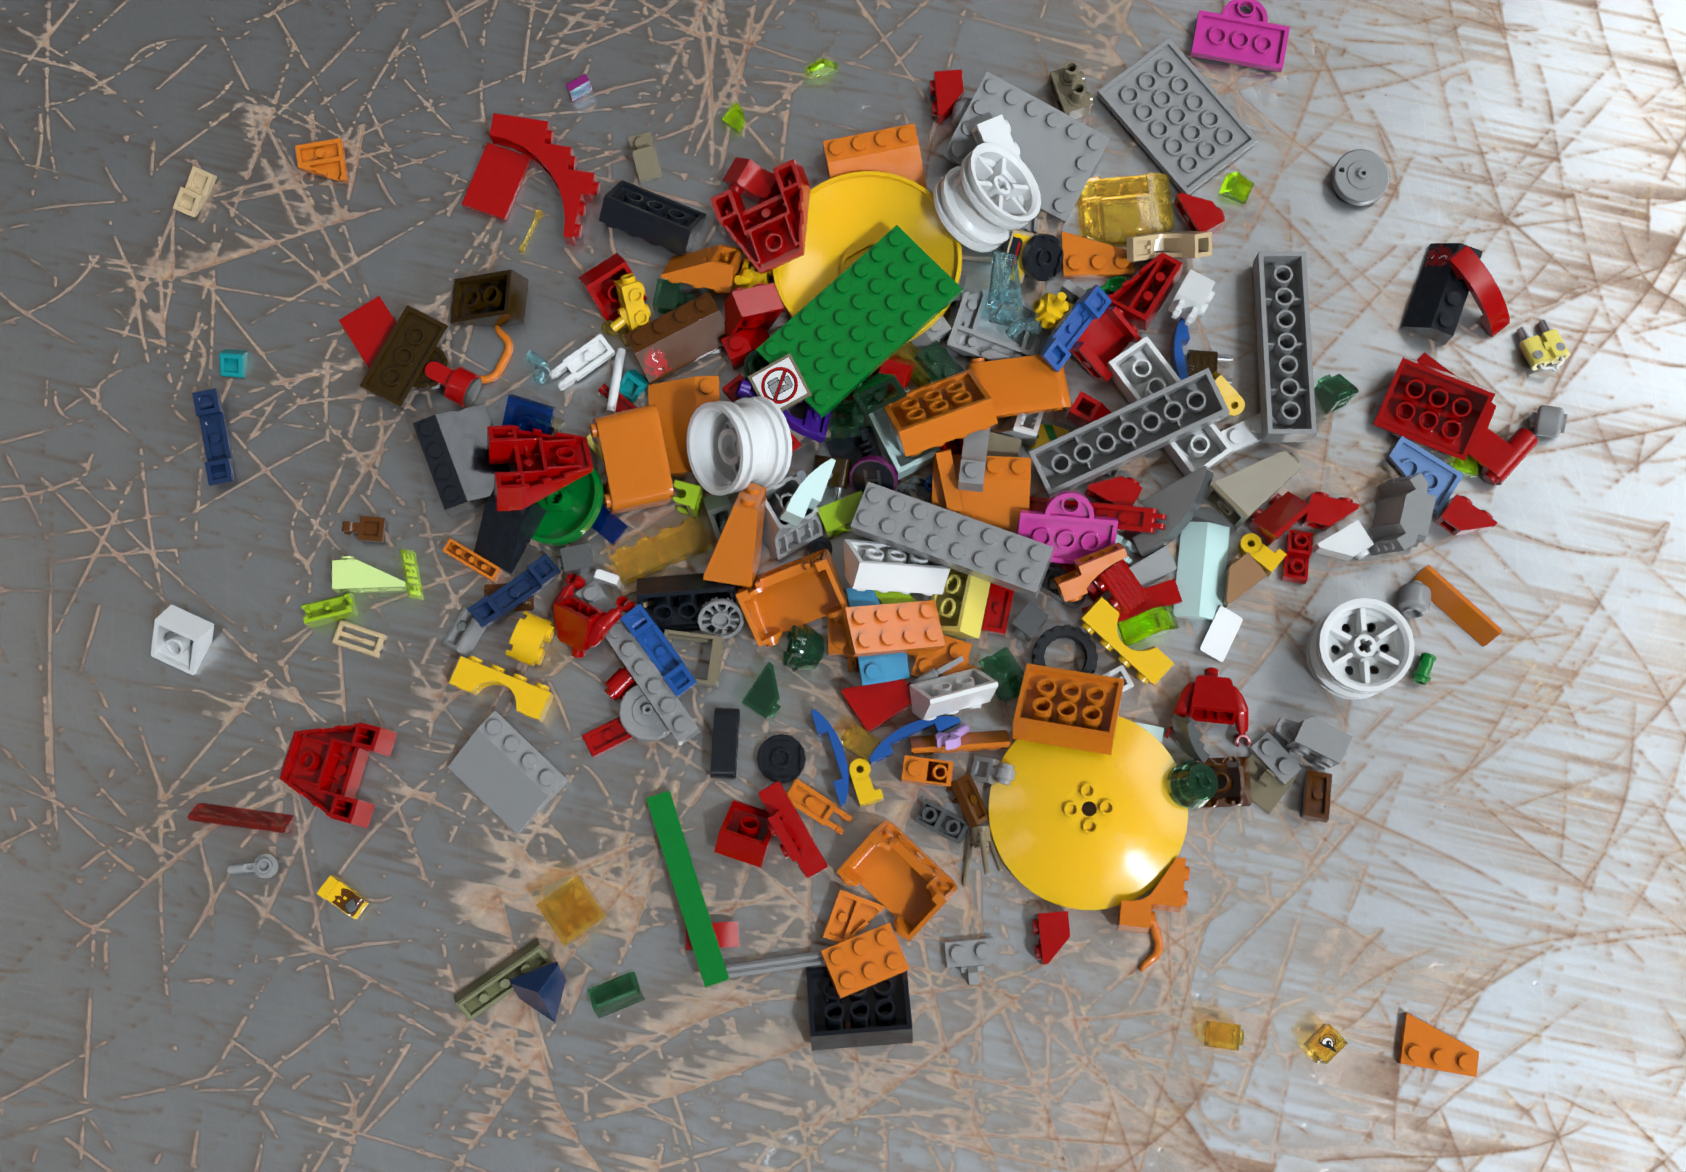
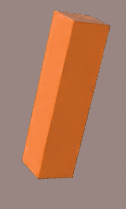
M951 448L936 451L935 454L947 510L953 512L963 510L960 491L958 490Z
M451 538L442 549L446 555L494 584L503 573L501 568Z

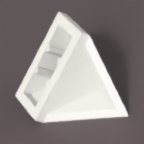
M1044 412L1011 416L992 432L1021 439V443L1035 446Z

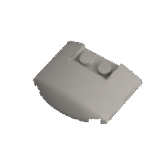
M982 290L981 293L974 294L964 292L946 346L963 356L968 355L974 358H985L981 355V351L990 348L1013 358L1040 355L1051 329H1044L1041 323L1035 320V312L1032 311V306L1014 296L988 290Z

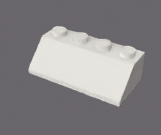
M844 539L845 577L853 589L857 591L877 590L882 593H887L888 591L900 592L902 594L921 593L927 596L943 594L950 568L876 541Z

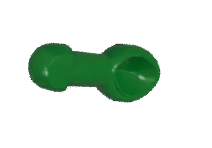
M1115 276L1106 281L1105 285L1099 287L1105 294L1112 295L1128 279L1123 276Z

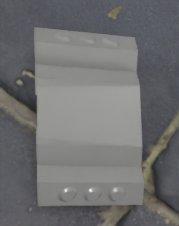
M789 470L782 482L774 487H767L762 543L769 546L770 556L776 560L784 558L823 535L821 522L816 515L819 512L817 507L814 510L808 508L804 519L797 527L779 519L785 505L802 483L798 476L793 477Z
M1422 473L1393 478L1378 486L1384 496L1374 501L1376 504L1375 516L1372 526L1368 528L1374 537L1372 539L1374 545L1368 549L1372 556L1404 551L1411 546L1417 547L1420 542H1424L1426 537H1428L1436 496L1427 494L1429 484Z

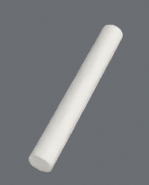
M617 348L606 407L607 414H613L616 411L626 350L623 348Z

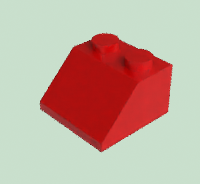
M615 253L578 277L586 293L608 324L620 317L617 309L621 308L614 281L620 280L623 275L633 274L627 262L618 253Z
M759 283L752 288L743 289L740 287L730 292L729 297L724 303L726 337L741 330H770L784 309L774 283L766 285Z
M1289 491L1283 496L1278 493L1268 502L1270 506L1265 511L1260 508L1250 517L1252 522L1247 527L1261 538L1262 544L1269 547L1301 520L1313 507Z
M733 800L719 830L714 852L761 868L773 837L767 826L769 812Z

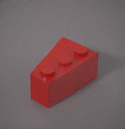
M1163 252L1140 269L1137 275L1124 282L1121 288L1112 295H1108L1112 301L1109 306L1120 308L1124 312L1123 317L1129 323L1146 331L1181 277L1183 263Z

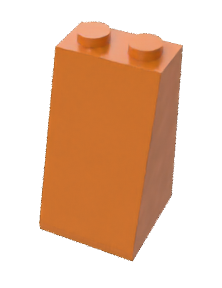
M749 483L748 487L739 492L703 575V580L752 587L761 559L767 487Z

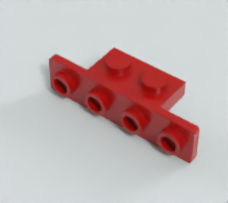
M776 781L759 791L758 795L770 814L767 826L773 836L777 835L782 843L779 846L786 858L790 857L792 862L797 861L806 878L827 868L826 860L781 782Z

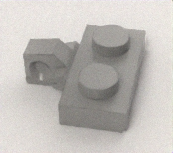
M994 938L944 943L946 967H961V973L967 972L968 985L979 984L978 971H984L983 964L997 963Z

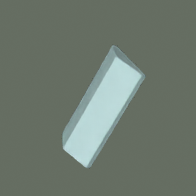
M1189 522L1180 533L1176 584L1182 603L1173 605V617L1213 621L1219 607L1223 606L1230 527L1211 522Z

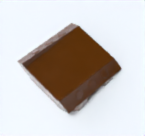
M1226 756L1225 758H1208L1205 763L1194 759L1197 807L1251 806L1250 763L1248 757Z

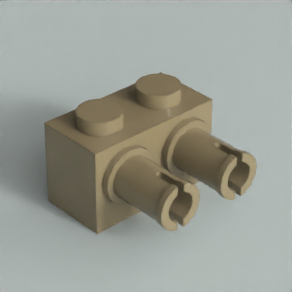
M1069 60L1065 63L1064 68L1050 72L1048 84L1058 110L1078 119L1089 115L1093 105V98L1091 93L1087 92V87L1085 88V76L1082 71L1079 72L1078 63Z

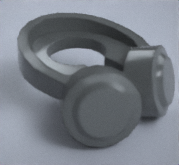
M911 478L908 483L903 482L897 489V492L912 497L909 493L910 489L915 490L916 494L923 497L925 502L932 504L931 495L925 489V481L922 478Z

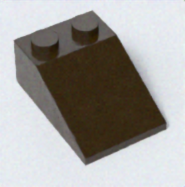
M512 269L454 279L450 323L453 325L500 327L525 324L529 280Z

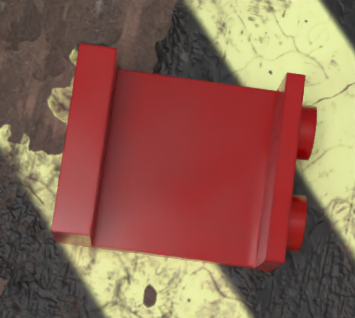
M1108 306L1099 319H1093L1069 350L1095 380L1108 382L1113 376L1107 368L1108 362L1117 357L1129 342L1137 343L1142 340L1138 334V329L1123 317L1124 312L1117 306Z

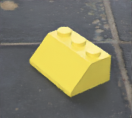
M950 568L943 594H933L931 596V600H935L943 635L979 639L990 582Z

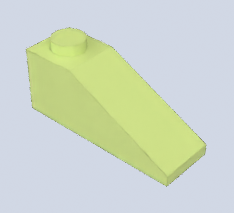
M342 556L340 560H332V589L337 593L410 591V586L405 581L357 559L355 560V557Z

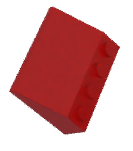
M1403 356L1373 425L1465 461L1496 391Z

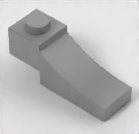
M990 428L970 433L964 438L958 490L983 492Z

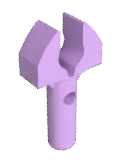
M962 724L950 733H937L935 735L936 747L940 748L945 744L946 750L958 748L961 746V737L969 732V726Z

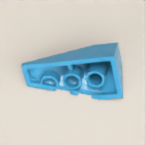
M846 588L849 607L881 605L874 590L857 591L853 588ZM906 652L857 657L862 686L910 678Z

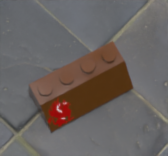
M707 292L624 336L651 385L722 348L721 339L726 337V327L719 308L710 293Z

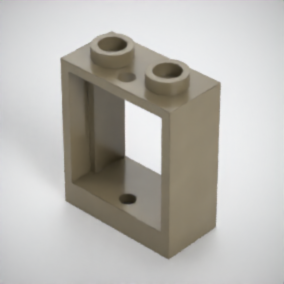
M665 629L664 635L671 645L672 640L712 645L707 679L694 677L698 682L695 686L718 688L724 638L721 636Z

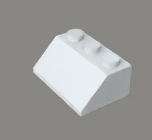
M972 668L911 684L909 687L912 712L922 720L929 721L936 719L939 715L956 714L961 709L978 708L981 704L990 702L998 688V682L978 668Z

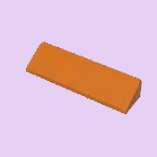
M1430 565L1422 568L1412 579L1421 581L1431 590V601L1481 646L1488 645L1502 633V629Z
M1007 730L966 733L961 737V746L950 750L945 749V744L937 748L935 735L910 737L912 755L1000 750L1010 747Z

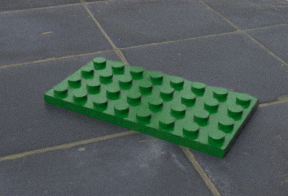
M896 225L759 346L756 351L768 365L790 353L812 396L804 399V401L823 418L962 294L963 289Z

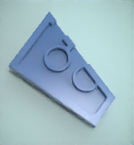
M1403 436L1399 438L1387 457L1403 477L1418 473L1423 474L1429 484L1427 494L1436 496L1433 509L1436 516L1441 512L1464 476L1460 471Z

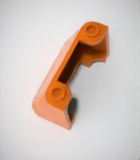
M1041 354L986 362L985 358H976L970 360L971 364L965 367L966 370L971 369L992 398L997 419L1040 412L1049 413L1052 409L1055 413L1065 412L1071 408L1064 367L1062 366L1059 372H1055L1041 357Z
M656 405L642 406L593 418L592 423L589 425L592 438H596L597 442H600L609 487L607 494L603 495L605 507L610 510V514L667 505L674 497V489Z
M828 549L817 551L756 575L752 587L739 586L735 594L759 647L766 645V647L773 646L780 641L779 638L784 632L827 616L829 619L833 618L834 621L843 618L842 610L845 607H849Z
M883 821L874 829L836 871L844 884L847 886H858L861 884L896 917L894 920L895 932L908 941L922 929L957 890L954 880L890 821Z

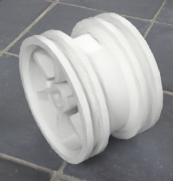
M992 142L982 143L975 147L962 160L961 166L950 169L938 180L933 191L936 211L949 233L964 246L983 253L997 249L1008 240L1012 230L1020 229L1034 219L1041 207V194L1038 184L1026 164L1009 149Z
M754 396L736 400L734 403L723 400L708 402L699 406L690 419L686 438L689 463L697 481L709 493L718 496L734 494L743 491L748 487L749 483H755L761 487H774L782 482L791 464L792 439L784 414L772 400L766 397Z
M1353 599L1339 605L1317 622L1310 632L1306 643V660L1312 677L1321 688L1331 695L1342 699L1360 700L1382 692L1404 677L1414 657L1415 643L1407 620L1398 610L1377 599ZM1369 623L1375 625V631L1372 633L1367 631V624ZM1343 624L1350 626L1349 633L1342 631ZM1364 644L1366 649L1361 652L1358 647ZM1382 644L1389 646L1388 653L1380 651ZM1333 645L1338 647V654L1332 653L1331 647ZM1370 666H1376L1378 673L1371 674ZM1345 667L1353 669V674L1348 675L1345 672Z

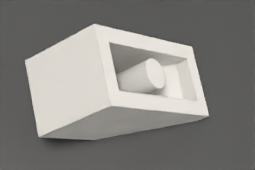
M1357 520L1317 543L1312 550L1314 553L1345 561L1355 557L1358 561L1370 554L1368 549L1374 543L1360 521Z

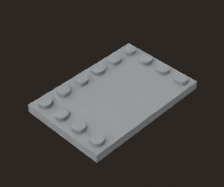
M1170 38L1166 39L1097 92V96L1178 190L1184 194H1191L1258 142V138Z
M987 71L942 156L961 166L962 160L966 155L977 147L971 129L979 123L1002 114L1004 120H1007L1010 124V134L1013 142H1016L1020 148V159L1029 168L1038 184L1041 194L1040 210L1065 223L1111 138Z

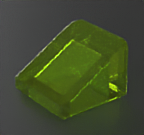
M1239 172L1229 173L1224 179L1219 194L1241 204H1246L1254 183Z

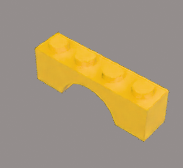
M1098 597L1079 618L1083 621L1081 626L1090 635L1095 632L1101 638L1099 643L1109 652L1112 649L1120 655L1117 659L1127 668L1131 665L1137 671L1135 676L1145 685L1148 682L1155 685L1175 663L1155 646L1144 650H1133L1127 647L1121 641L1117 632V621L1120 613L1105 599Z
M469 655L468 659L460 657L449 684L473 695H477L482 689L492 685L508 687L515 696L516 711L543 723L554 698V695L548 692L550 687L536 682L535 686L526 683L527 678L516 673L513 674V677L504 674L505 669L494 664L490 668L482 665L483 660L471 655Z

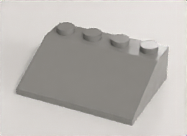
M494 711L477 728L448 766L516 834H519L570 781L497 711Z

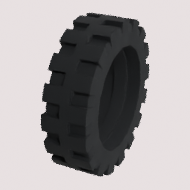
M1071 625L1054 626L1046 630L1034 645L1031 658L1032 663L1046 666L1044 655L1046 648L1051 642L1062 638L1074 640L1081 646L1085 656L1084 666L1080 672L1093 674L1096 670L1098 660L1097 647L1090 639V635L1088 633L1085 634L1079 627L1075 628L1071 627Z

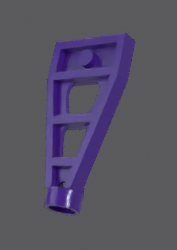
M741 379L735 397L742 399L757 396L751 382ZM803 400L799 402L806 406L803 419L794 417L787 409L782 412L789 428L817 442L822 443L824 441L831 411L821 418Z

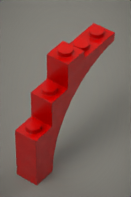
M493 113L489 133L493 144L511 148L531 157L552 178L563 200L565 215L563 237L567 245L576 246L577 238H581L583 227L580 222L581 217L586 215L587 203L594 204V198L600 192V182L597 181L595 173L575 170L577 156H574L572 147L553 144L554 131L551 130L548 121Z

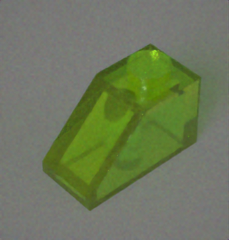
M1171 605L1150 609L1117 624L1126 646L1162 636L1179 628Z

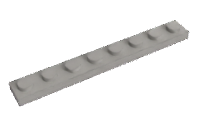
M596 580L575 593L578 599L605 611V613L611 608L615 609ZM619 619L610 629L605 639L680 746L700 733V730L637 639L633 637L623 621Z

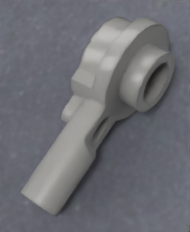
M262 854L252 863L229 864L227 870L228 874L255 872L258 877L268 879L277 873L279 864L273 855Z

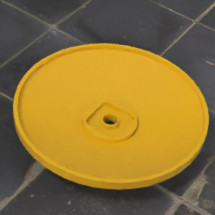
M879 171L843 174L812 188L809 199L805 253L803 256L773 269L777 292L791 317L796 315L896 225L959 285L962 272L961 243L949 233L941 222L935 208L933 194L905 177ZM950 304L909 341L930 329L943 316Z
M1118 716L1112 755L1017 739L1002 758L1000 763L1015 766L1014 771H1016L1014 782L1011 781L1010 786L996 783V778L994 785H991L989 823L993 841L1000 857L1012 875L1032 893L1056 905L1079 910H1101L1120 906L1121 900L1133 901L1152 889L1163 878L1174 860L1178 857L1184 842L1188 823V801L1183 778L1166 748L1151 733L1138 724ZM1085 802H1092L1096 806V812L1093 816L1083 814L1082 806Z

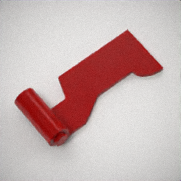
M1425 352L1417 360L1454 375ZM1491 403L1468 456L1483 466V479L1488 484L1501 485L1538 444V439L1531 431L1522 427L1507 442L1491 431L1488 427L1496 409V405Z

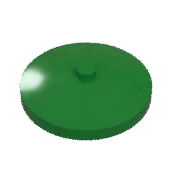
M594 465L593 471L535 502V504L547 510L534 533L533 540L549 546L564 545L580 538L591 528L599 515L603 502V484Z

